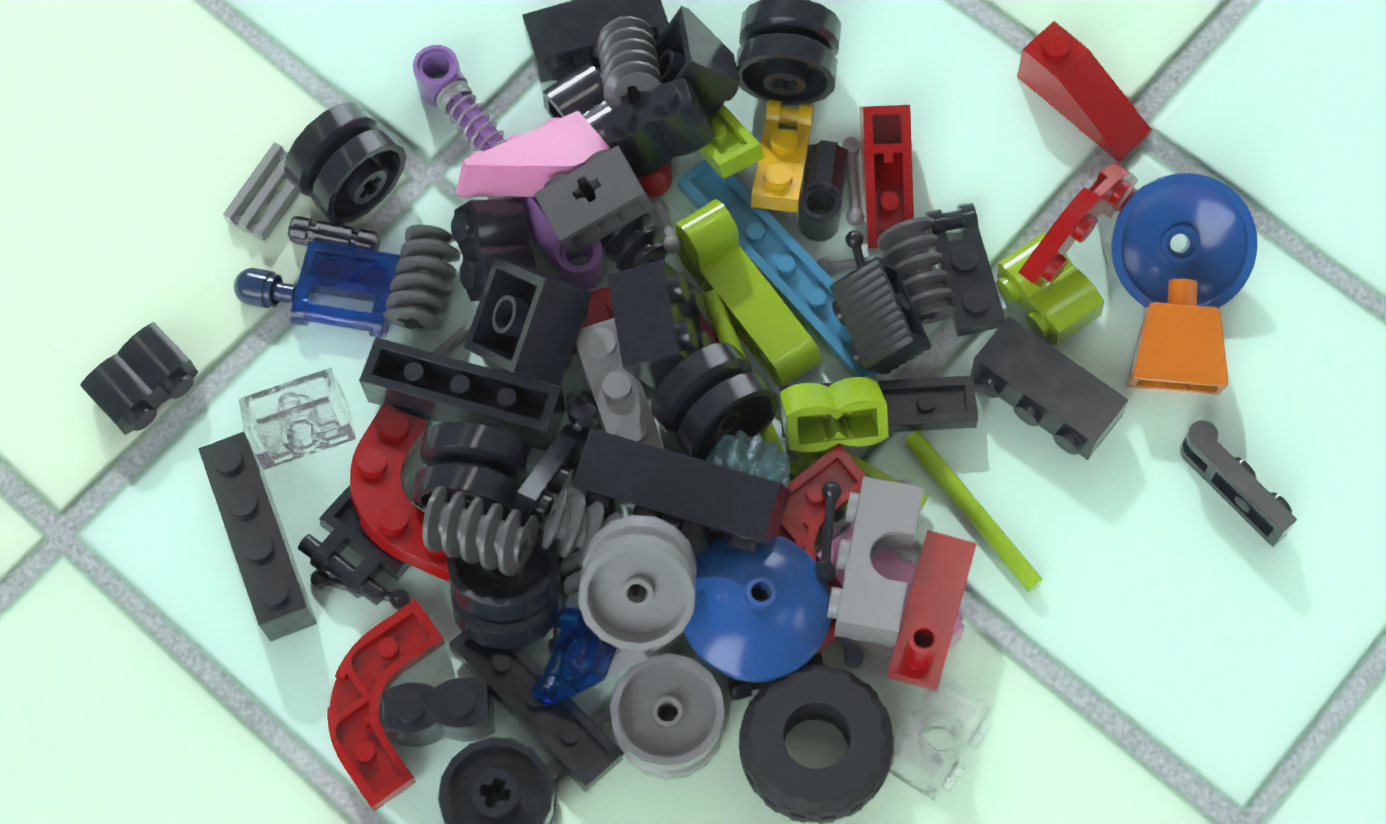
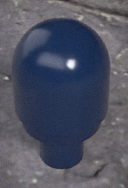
M258 268L244 269L236 276L233 283L236 297L242 303L256 307H276L280 301L296 304L300 295L298 285L283 283L282 276L270 270Z

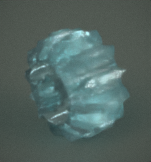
M741 430L735 436L723 434L721 440L716 443L713 452L709 453L707 462L780 482L787 488L791 480L789 476L791 469L788 465L789 455L778 451V442L762 440L760 433L755 437H749Z

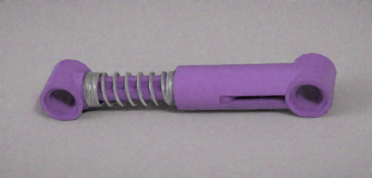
M430 45L421 49L413 60V72L421 98L428 105L440 107L445 115H449L450 122L456 124L457 131L463 133V139L470 143V148L473 151H486L504 143L507 140L503 138L505 132L497 130L498 123L489 120L491 114L482 111L484 106L482 103H476L477 96L473 94V91L468 86L467 79L461 73L455 52L443 45ZM438 73L446 74L444 77L439 79L431 78L433 75H436ZM503 197V199L520 198L526 212L529 233L558 269L561 280L587 291L595 289L603 281L605 262L600 240L571 256L556 236L536 197ZM580 256L591 259L582 266H575L570 263L574 258Z

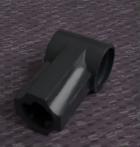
M820 140L819 143L808 145L802 192L799 198L798 227L802 235L816 242L831 239L838 232L840 226L848 149L841 147L837 142ZM814 209H823L829 213L825 215L814 214L811 211Z

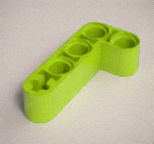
M712 200L675 224V235L682 240V248L677 253L683 265L704 293L714 289L717 290L718 295L725 304L737 336L778 387L789 385L822 363V355L814 340L740 247L737 225L727 208L719 200Z

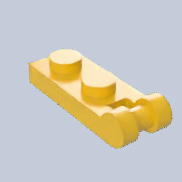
M768 100L761 139L764 158L757 162L751 193V207L798 213L813 123L814 105L800 103V107L796 108L782 106V101ZM781 124L797 126L796 130L780 129L779 126Z

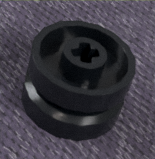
M760 0L750 4L742 13L739 35V44L741 46L737 50L736 66L740 77L739 87L754 98L767 102L768 100L782 101L783 105L812 104L826 99L835 89L838 62L836 56L839 52L842 25L837 15L824 5L810 0Z
M349 102L338 104L322 112L304 128L293 142L286 156L284 172L287 179L303 195L312 198L315 207L330 222L341 225L353 222L368 214L385 199L403 173L407 156L404 147L389 133L378 129L376 121L361 106Z
M725 342L714 343L697 350L681 361L659 385L654 393L650 408L654 419L668 435L676 438L680 450L685 455L722 465L747 450L766 431L775 418L779 400L777 393L763 377L752 372L751 364L735 346Z
M443 422L429 426L423 434L420 450L422 463L427 467L421 468L416 474L412 493L413 502L416 506L426 511L433 491L438 486H444L447 489L446 503H450L451 498L456 492H463L466 496L465 509H468L471 502L479 497L484 500V515H487L493 504L498 503L503 507L502 519L507 518L511 513L517 492L521 487L517 482L523 480L528 475L531 457L530 445L517 435L483 424Z
M538 527L537 540L533 551L522 569L514 576L504 575L499 567L495 570L485 569L480 561L476 564L467 563L462 558V555L458 558L448 557L447 568L454 620L467 638L483 647L503 650L525 647L545 637L558 622L562 608L560 560L554 542L547 549L542 548L543 529Z
M489 737L468 744L451 758L440 779L438 803L445 824H557L559 800L548 767L533 748L515 739ZM505 796L509 799L508 801L500 800L496 808H492V803L497 797Z

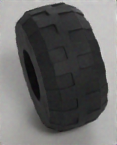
M827 664L803 666L784 677L765 682L759 688L754 698L750 700L744 712L739 730L740 761L746 779L754 793H757L765 805L773 811L789 817L790 820L802 823H832L835 820L847 816L850 817L862 810L871 799L873 800L883 786L890 771L894 754V735L891 719L887 708L884 707L879 699L878 693L868 683L866 684L855 676L854 673L843 668L827 666ZM806 720H822L833 724L842 732L847 742L848 750L838 763L827 768L812 769L799 764L789 755L784 745L787 734L796 725Z

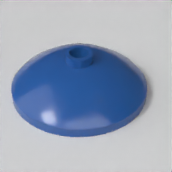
M1195 173L1169 174L1142 186L1123 205L1114 223L1111 236V258L1116 275L1129 295L1146 308L1150 303H1167L1168 281L1172 279H1191L1198 282L1197 306L1222 307L1233 299L1246 284L1254 268L1258 249L1256 226L1251 212L1241 197L1226 184L1214 178ZM1177 234H1183L1186 237V246L1180 251H1173L1170 245L1171 239Z
M728 536L722 537L709 544L695 557L696 585L694 612L683 631L688 643L694 652L710 667L738 680L751 682L772 681L802 668L815 656L822 646L831 622V618L827 617L831 597L827 581L823 582L817 578L815 573L816 562L801 547L780 536H777L773 550L758 545L755 554L726 545ZM756 588L763 589L767 592L769 599L759 602L752 597L751 591Z

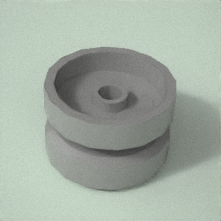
M631 515L611 521L593 536L584 553L578 604L585 623L601 640L620 649L639 651L666 645L682 633L694 612L696 559L690 542L675 526L650 516Z
M673 653L653 655L648 660L629 667L615 686L610 704L615 739L619 748L624 752L626 760L642 773L665 780L688 777L707 766L720 749L725 730L722 691L711 672L694 659ZM672 710L673 717H677L670 722L663 721L661 713Z

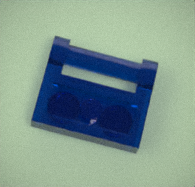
M309 241L291 306V323L308 326L309 322L368 331L370 337L385 339L388 335L390 322L384 318L383 313L388 310L385 306L387 297L392 293L390 290L391 281L397 276L395 273L396 263L402 258L398 254ZM319 293L374 302L372 313L313 304L314 294Z
M566 608L560 615L557 623V628L560 629L544 673L536 677L531 691L532 696L540 703L546 705L559 704L604 681L607 677L617 647L601 640L589 628L580 609Z

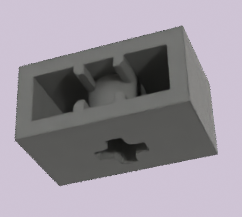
M619 146L611 150L604 149L594 153L586 160L585 165L569 174H559L546 182L542 190L534 194L556 236L571 256L654 209ZM595 193L597 198L590 202L588 196Z

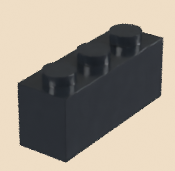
M571 0L522 14L526 40L540 83L550 80L559 81L587 62L594 68L601 69L597 39L601 30L610 21L618 17L632 16L642 19L651 26L654 32L653 38L656 42L669 24L662 1Z
M1010 316L1005 319L974 357L970 376H974V383L981 392L991 398H1001L1013 407L1014 413L1023 422L1034 427L1039 425L1053 435L1055 443L1061 449L1072 455H1077L1078 453L1086 460H1089L1122 418L1129 401L1126 397Z

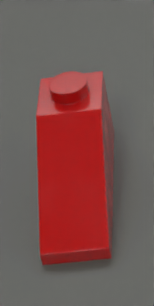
M1056 21L1051 22L1022 49L1017 78L1120 163L1150 135L1152 130L1092 52Z
M910 104L859 107L867 249L879 248L877 240L886 229L914 218Z

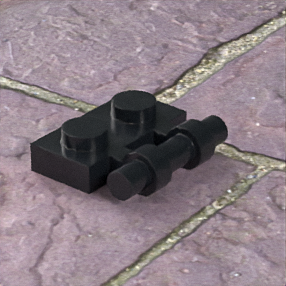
M349 485L319 517L320 526L330 534L323 542L311 534H307L300 541L298 550L310 558V565L321 573L330 572L344 582V589L356 598L363 596L374 605H378L385 598L388 590L375 581V577L383 570L398 581L411 565L400 561L382 550L365 533L360 525V518L355 510L353 501L350 499ZM346 546H349L365 558L358 567L340 556V553Z

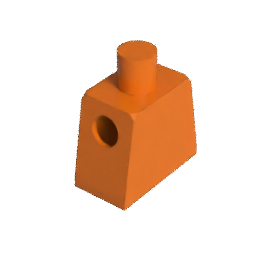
M1191 279L1169 280L1167 303H1150L1145 310L1127 379V387L1220 395L1228 386V370L1221 312L1216 307L1197 306V281Z

